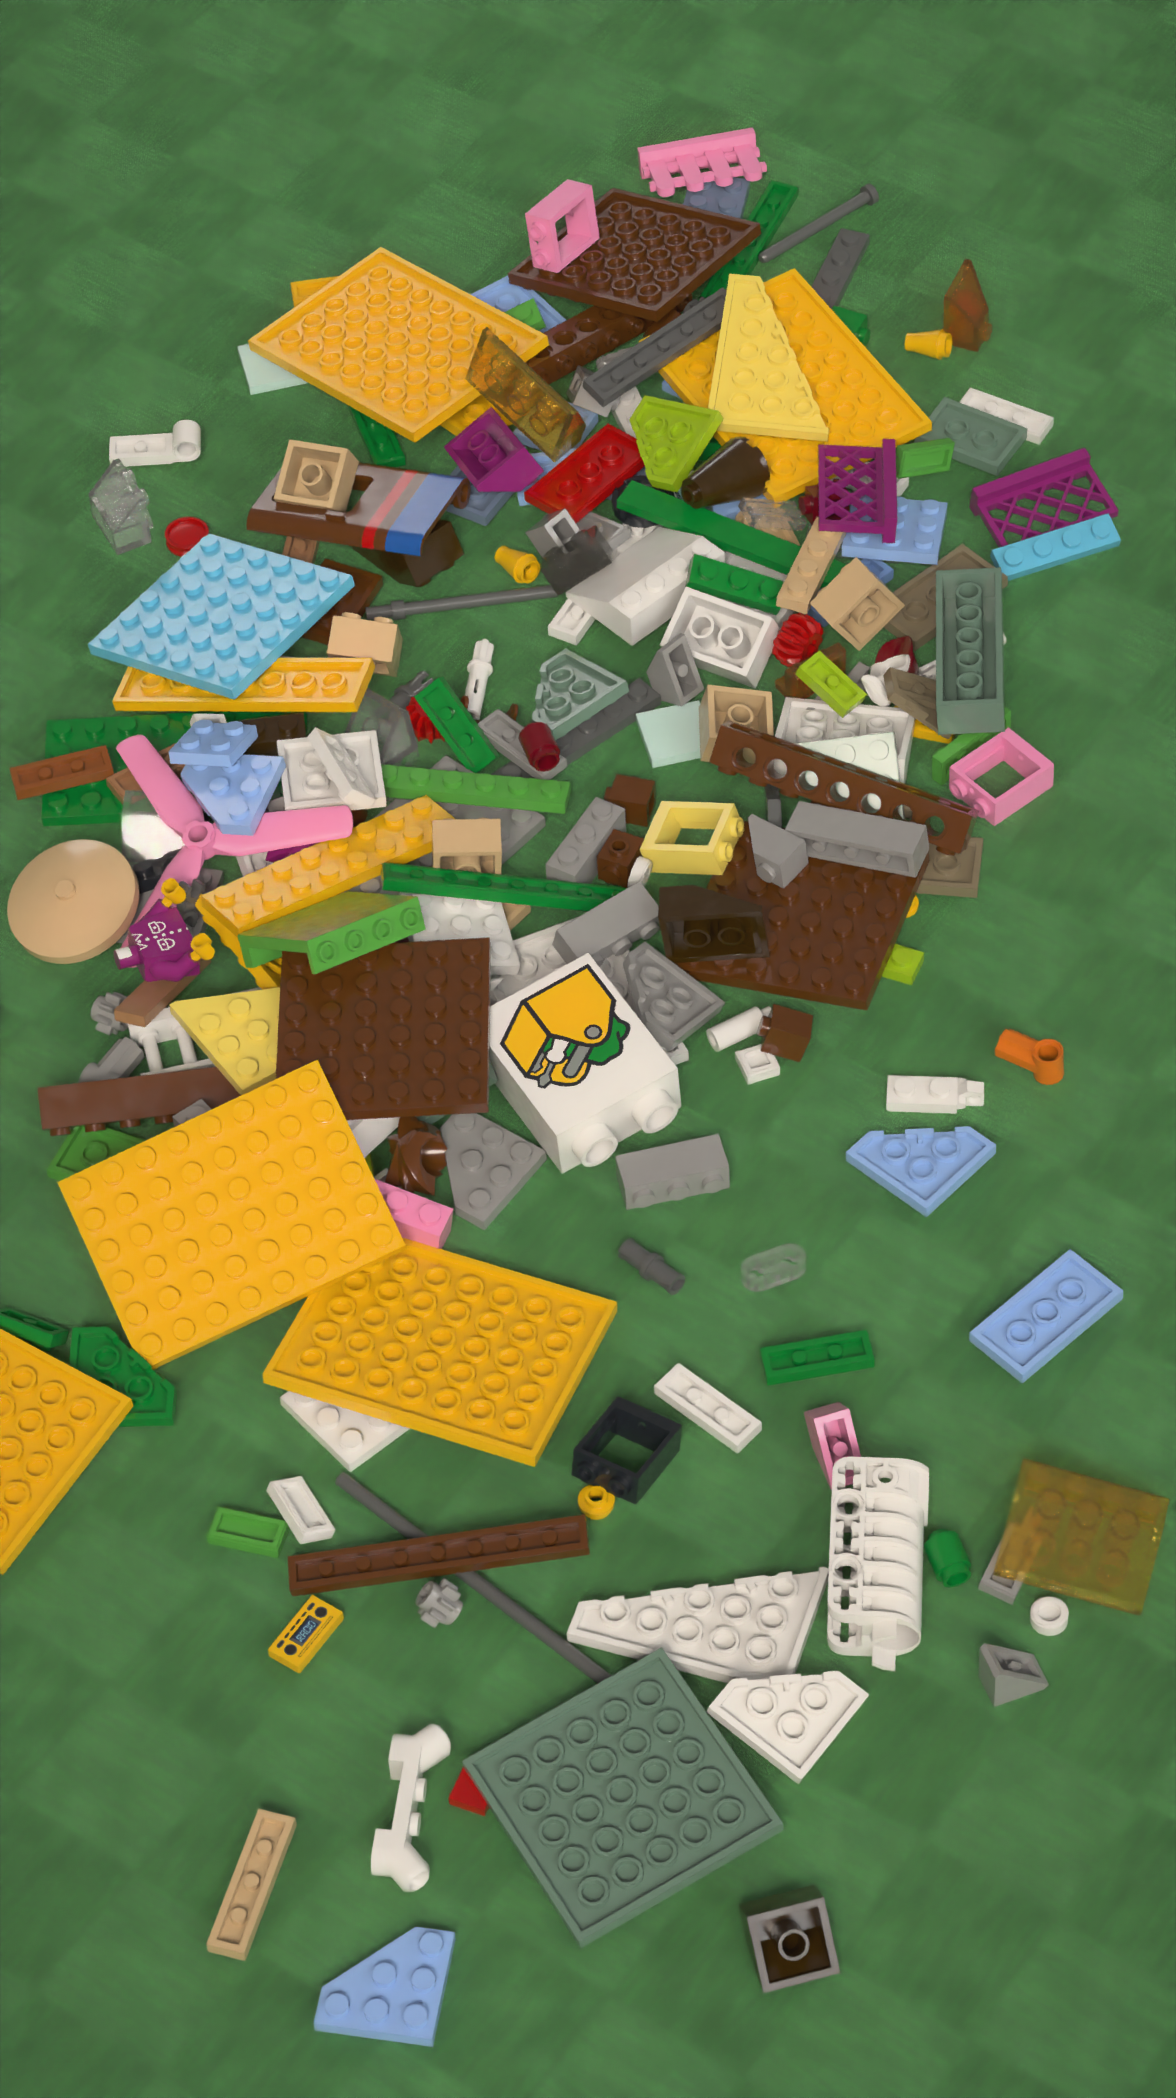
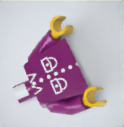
M168 878L161 886V892L165 897L158 899L147 914L128 928V946L116 949L113 952L115 963L119 970L137 966L144 981L147 982L160 980L178 982L184 977L200 974V958L209 960L215 954V950L211 946L212 940L205 933H199L193 938L177 907L171 908L172 903L180 904L186 899V892L174 878Z

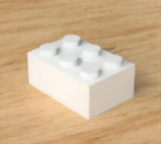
M685 587L660 646L663 647L680 633L685 634L697 668L756 688L774 647L773 640L777 637V631L780 630V627L770 616Z

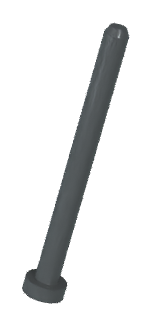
M870 183L862 186L860 194L762 251L758 257L760 262L767 263L861 206L865 204L872 206L879 201V194L876 188Z

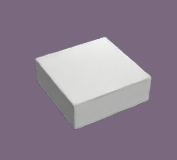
M761 1044L735 1052V1060L747 1085L780 1075V1066L775 1056L760 1051Z

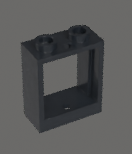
M617 1396L574 1448L571 1475L593 1486H601L615 1497L637 1505L680 1451L682 1425ZM616 1434L654 1451L637 1474L599 1457L600 1453Z

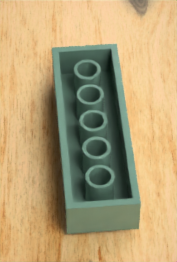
M1001 567L936 571V712L938 735L1005 732Z

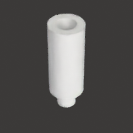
M755 1006L707 1029L706 1034L710 1045L716 1052H719L756 1034L762 1016L768 1017L771 1007L768 1006L760 1010Z

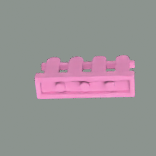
M753 127L637 148L641 179L651 178L652 181L649 182L650 192L656 191L661 197L674 195L675 188L686 186L688 191L698 192L704 189L705 182L715 181L716 185L721 187L730 186L733 184V177L744 176L747 181H758L762 178V172H767L765 161L759 162L757 157H760V150L756 147V134ZM738 163L739 166L730 167L729 164ZM709 168L710 171L701 173L700 169ZM680 173L681 175L679 177H671V174Z

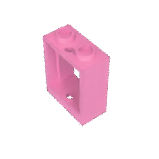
M567 179L525 213L532 262L535 268L559 273L600 238L592 185ZM565 215L568 234L558 242L555 222Z
M1009 727L1005 729V732L999 733L949 767V790L957 799H962L971 808L978 810V816L985 818L993 826H996L1053 787L1054 763ZM1002 761H1005L1025 779L995 799L975 783L974 780Z

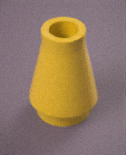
M944 329L907 333L905 337V350L941 360L943 357L948 358L952 351V335L945 332Z
M501 546L495 552V562L500 564L517 583H531L539 575L540 564L533 554L514 550L507 546Z

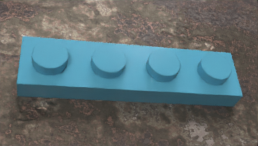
M1108 513L993 549L990 557L995 568L1001 567V572L1008 576V581L1118 547L1121 539Z

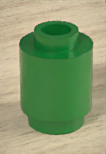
M939 1529L932 1532L928 1536V1540L923 1548L936 1579L947 1588L964 1584L971 1577L970 1569L972 1565L959 1534L948 1529Z

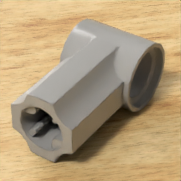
M127 1037L118 1039L98 1064L92 1062L84 1068L78 1083L128 1077L144 1059L143 1050L132 1039Z

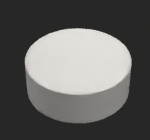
M642 856L637 858L628 879V888L639 881L645 887L652 871L653 863L651 860Z
M1052 1596L1039 1598L1031 1606V1626L1039 1634L1045 1636L1058 1635L1067 1627L1068 1608L1059 1598Z

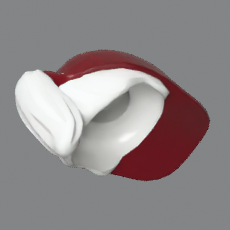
M910 636L896 638L882 645L877 653L875 663L870 668V674L861 677L867 694L879 706L887 707L891 704L887 699L883 677L890 667L915 675L919 673Z

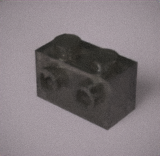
M594 525L588 530L583 529L577 532L564 545L560 547L555 546L547 551L542 558L541 572L559 596L611 564L613 549L597 526Z

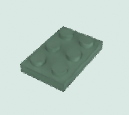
M944 397L928 417L932 421V430L915 438L914 443L950 438L955 442L952 459L998 476L1026 440L1027 428Z

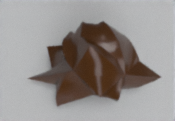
M415 1116L400 1117L398 1133L387 1137L390 1145L388 1151L392 1154L385 1183L399 1186L401 1189L411 1193L417 1191L435 1196V1179L443 1175L440 1171L447 1166L445 1152L448 1148L440 1135L441 1131L429 1123L418 1120Z

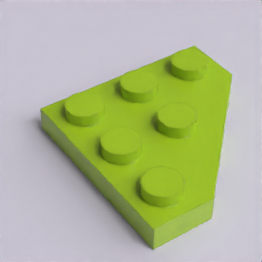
M644 395L629 420L636 435V443L646 468L647 479L652 487L673 492L679 491L683 480L688 477L724 419L718 410Z

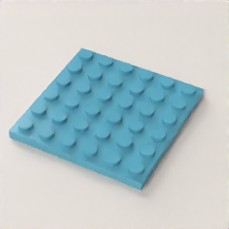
M208 534L89 642L88 647L92 655L235 700L347 594L355 584L350 574Z

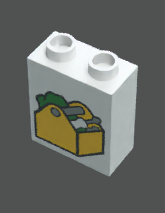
M589 953L490 1006L489 1059L498 1080L495 1084L562 1174L581 1163L586 1167L601 1164L614 1153L618 1142L641 1129L645 1133H654L665 1128L675 1118L678 1109L682 1107L678 1068Z

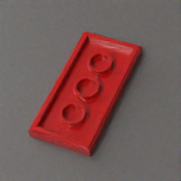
M607 423L524 492L525 501L547 514L566 508L574 522H579L609 497L616 487L618 489L624 484L623 481L634 476L645 466L636 443L637 439Z

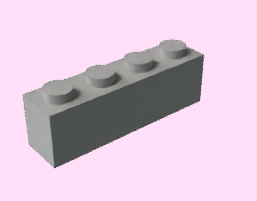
M803 801L798 802L785 828L786 831L805 840L808 857L916 878L929 851L926 825Z

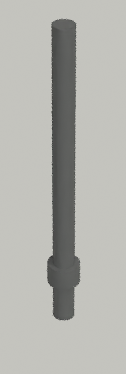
M555 584L404 603V600L390 601V605L365 607L367 620H374L375 617H392L393 620L406 619L407 615L558 597V592Z

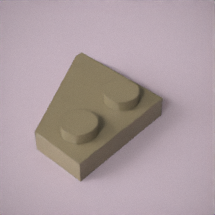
M890 667L883 675L887 699L938 733L936 680ZM944 734L941 736L949 739L952 734Z

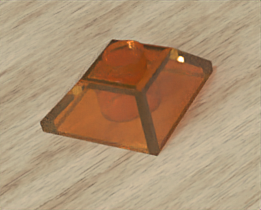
M965 258L944 297L943 329L945 332L951 333L952 346L978 352L983 342L989 340L992 324L989 323V308L972 261Z

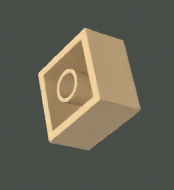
M289 439L273 499L281 503L346 512L359 461L347 448Z
M857 557L845 565L840 573L826 587L822 588L810 602L831 627L858 651L905 606L887 585Z
M349 612L342 613V616L333 615L327 655L329 658H372L375 665L373 674L397 677L403 643L398 624H393L394 621L385 617H375L374 621L361 619L360 615Z
M707 685L699 706L700 760L704 762L710 761L720 726L728 720L774 736L772 692ZM744 748V759L748 763L754 764L756 760L755 753L750 748Z
M447 818L432 820V868L501 875L502 843L500 819Z

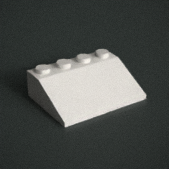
M658 527L568 590L566 597L633 646L672 618L685 590L692 556L697 554L725 563V552L703 536Z
M786 697L775 737L797 744L894 731L900 781L905 784L916 719L900 708L859 704L842 718L825 701ZM808 707L815 708L814 710H806ZM775 759L774 769L777 773L785 775L787 772L786 764L780 759Z

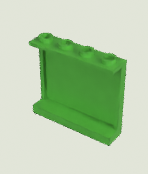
M347 891L238 934V939L247 968H255L282 957V951L307 953L312 974H317L426 930L418 896Z

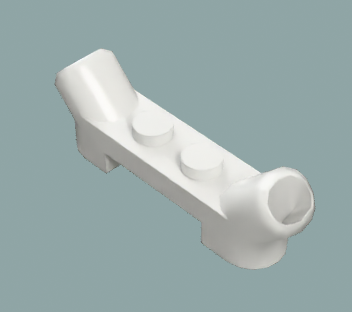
M429 1724L414 1735L395 1733L393 1734L388 1758L390 1776L392 1780H400L392 1829L376 1828L371 1854V1874L374 1876L392 1877L403 1892L419 1890L426 1884L430 1874L428 1863L411 1845L412 1836H419L421 1813L417 1812L418 1802L425 1801L427 1791V1779L422 1778L423 1773L448 1757L451 1751L450 1739L445 1731L436 1724Z

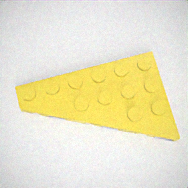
M729 274L708 409L718 410L724 418L716 431L828 442L829 428L825 426L820 414V408L812 397V390L804 373L801 372L794 350L789 345V339L781 321H778L772 301L765 292V286L761 277Z
M280 987L181 1000L169 1004L173 1017L240 1095L276 1079Z

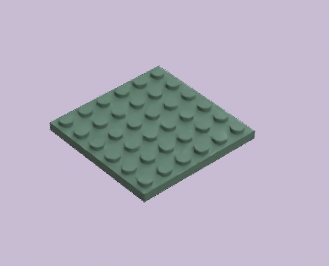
M662 1647L462 1761L467 1774L580 1949L784 1830L783 1822Z

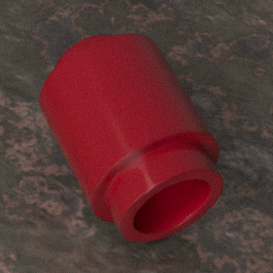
M532 722L526 725L521 730L518 739L529 764L541 772L553 769L559 763L560 749L549 726L543 722Z

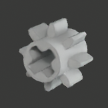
M107 992L106 996L101 995L95 1000L90 1015L91 1019L98 1022L95 1028L97 1031L110 1036L111 1033L117 1035L118 1031L123 1032L128 1028L127 1023L116 1021L114 1016V1009L127 996L117 992H113V994Z
M443 1578L439 1585L433 1581L426 1583L418 1593L415 1604L420 1607L417 1611L421 1615L420 1619L433 1628L439 1622L445 1625L453 1623L463 1607V1602L459 1600L461 1594L457 1592L458 1587Z

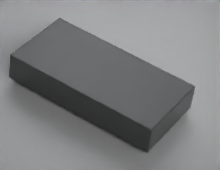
M768 784L767 787H764L766 820L782 828L779 790L777 787Z

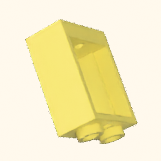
M661 801L640 847V852L644 858L652 861L651 873L723 875L728 862L733 858V850L739 837L743 835L744 822L739 816L734 803ZM681 828L715 829L708 845L675 844Z

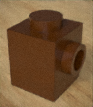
M616 774L612 787L608 786L606 788L604 800L625 808L626 824L648 827L656 805L655 781Z
M613 829L597 855L598 879L611 885L628 888V879L637 858L642 856L640 847L644 838Z
M773 1004L768 1017L763 1015L758 1026L757 1035L762 1037L760 1051L800 1062L811 1039L813 1015Z

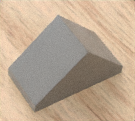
M986 1643L980 1647L979 1678L994 1707L1044 1690L1049 1686L1034 1654Z

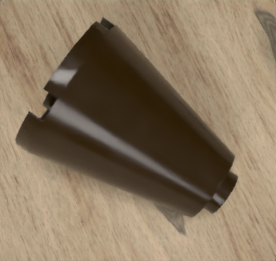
M735 437L727 441L683 480L681 496L685 503L698 509L757 498L767 491L765 482L770 480V472L761 450L757 446L752 448L746 443L749 441L746 437Z

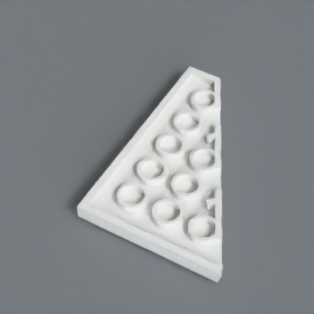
M819 1567V1571L792 1575V1571L778 1573L775 1576L760 1575L734 1579L733 1584L709 1587L708 1583L695 1585L692 1588L678 1587L650 1591L651 1596L624 1599V1595L611 1597L604 1601L598 1599L581 1601L577 1605L567 1631V1641L637 1660L662 1647L677 1670L724 1683H729L731 1679L736 1678L755 1680L768 1679L770 1676L795 1674L828 1582L829 1568Z

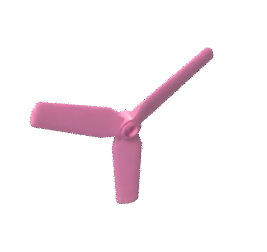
M134 735L128 737L116 746V750L163 823L181 836L184 843L182 849L164 870L135 923L147 914L158 899L165 897L161 892V886L165 880L174 878L178 883L184 881L192 886V881L198 878L204 861L212 858L214 855L245 856L346 838L352 833V812L347 805L265 812L253 836L222 834L215 822L205 821L202 807L145 736ZM172 903L171 908L177 907V904ZM128 935L121 948L128 946Z

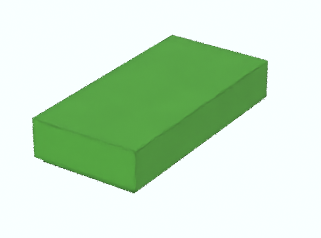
M950 438L898 445L896 450V478L900 479L949 471L955 442Z
M218 1506L206 1537L208 1544L279 1559L290 1527L282 1519Z

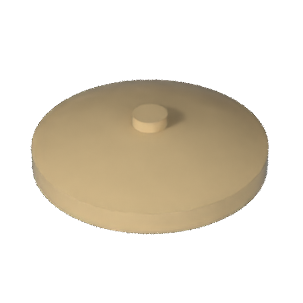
M88 839L60 843L36 856L26 865L15 880L7 906L10 928L23 948L42 961L55 964H71L91 959L114 945L132 923L139 903L138 880L127 859L117 849L106 843Z

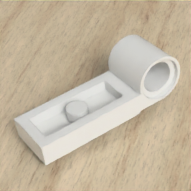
M181 420L173 426V433L110 437V467L160 465L193 461L200 456L201 428L195 421Z

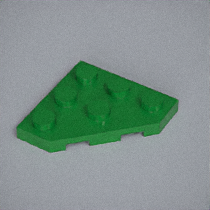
M72 1327L69 1366L132 1399L134 1406L118 1427L174 1426L177 1400L175 1386L166 1378H161L152 1369L151 1365L133 1348H128L111 1328Z

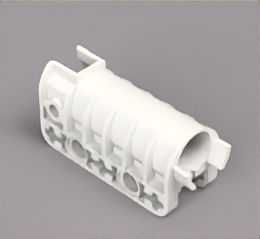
M849 1456L839 1459L834 1464L832 1470L827 1642L830 1649L836 1654L872 1656V1666L882 1670L895 1671L896 1656L914 1650L921 1641L924 1526L928 1524L929 1468L920 1462L904 1458ZM846 1470H853V1489H845ZM889 1478L891 1481L888 1483H883L880 1481V1479ZM845 1503H853L852 1514H845ZM845 1532L851 1533V1545L843 1544ZM843 1566H851L850 1579H843ZM844 1596L849 1597L850 1603L849 1609L846 1610L841 1609L840 1605L841 1597ZM841 1622L849 1623L848 1642H840Z

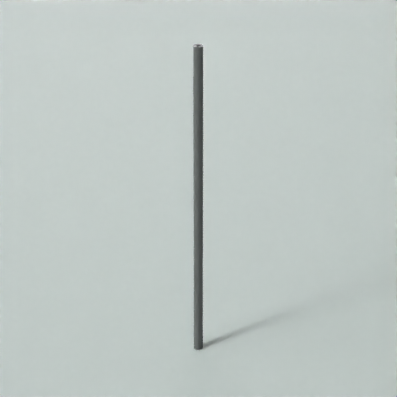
M345 1472L337 1477L335 1481L337 1486L407 1539L428 1536ZM471 1571L454 1574L597 1684L612 1676L477 1572Z

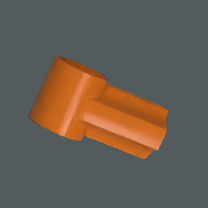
M1005 1029L999 1036V1041L995 1047V1056L1033 1072V1077L1041 1084L1053 1085L1062 1080L1064 1076V1051L1060 1042L1054 1039L1038 1041L1013 1029Z

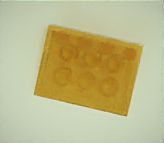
M488 327L483 329L465 380L555 463L580 442L586 424L574 407Z
M1023 1458L1014 1483L993 1575L1141 1616L1170 1499Z

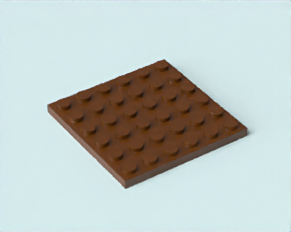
M612 188L594 202L600 237L595 243L559 273L533 267L532 256L529 255L508 273L509 284L547 293L550 296L567 298L574 302L594 305L601 309L621 312L624 315H632L648 321L658 322L761 234L760 223ZM567 226L557 233L558 242L568 234Z
M743 821L744 832L736 843L732 860L728 862L723 875H712L706 889L762 906L770 957L674 964L697 981L867 1011L930 861L929 852L916 878L808 857L809 863L785 888H782L772 882H765L757 875L749 822Z
M490 937L391 943L317 974H312L307 953L282 951L276 1079L318 1060L346 1120L489 1112Z

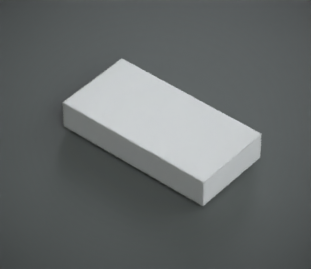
M302 1476L270 1481L266 1491L300 1544L332 1538L336 1529Z

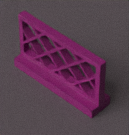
M883 439L882 447L818 444L819 531L882 534V543H895L898 518L895 439ZM825 456L839 457L841 460L834 463ZM872 458L875 460L866 465L859 459ZM851 465L857 470L850 474L843 468ZM835 474L841 479L834 483L827 477ZM866 475L873 481L865 484L859 479ZM852 485L858 490L850 493L843 488ZM832 494H836L842 499H840L837 502H833L827 497H829ZM867 495L873 501L866 504L860 498ZM851 504L858 510L850 513L844 507ZM834 513L842 518L841 520H826L827 517ZM868 515L876 522H866L860 518Z
M1086 448L972 488L969 505L974 516L979 515L999 548L1008 545L1003 537L1005 531L1022 535V541L1027 537H1035L1108 513L1112 519L1117 517L1119 512L1091 467V456ZM1085 476L1091 484L1089 490L1072 485L1074 480ZM1052 488L1064 491L1061 500L1045 496L1044 493ZM1068 493L1086 498L1083 507L1065 502ZM1026 498L1036 501V504L1032 511L1016 506L1017 501ZM1093 500L1103 503L1106 510L1096 512L1087 509L1089 501ZM1040 503L1058 508L1055 517L1038 513ZM1001 509L1007 511L1008 514L1005 521L991 517L988 511ZM1062 510L1079 515L1078 519L1073 522L1059 519ZM1012 513L1029 518L1026 528L1009 523ZM1034 520L1051 525L1049 531L1043 533L1031 530L1030 528Z

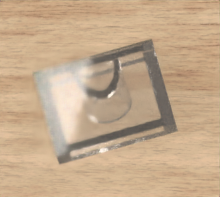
M367 688L358 712H352L344 733L376 730L381 764L394 765L418 748L409 713L406 709Z

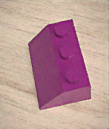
M492 407L444 446L445 450L478 492H520L526 486L534 483L538 476L544 472L542 467Z

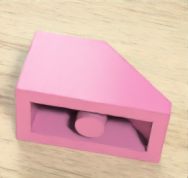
M840 1402L804 1412L812 1448L831 1490L834 1464L843 1457H861L850 1410ZM846 1470L845 1486L853 1484V1470Z

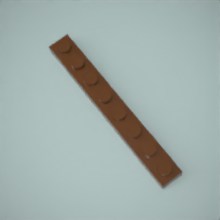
M585 1514L287 1556L289 1589L293 1597L590 1555V1546Z

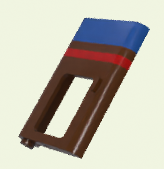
M359 462L352 490L365 492L351 511L341 512L275 502L273 498L281 472L280 469L251 507L246 525L247 530L421 556L426 538L449 505L453 504L458 509H464L467 506L471 491L470 481L464 477Z

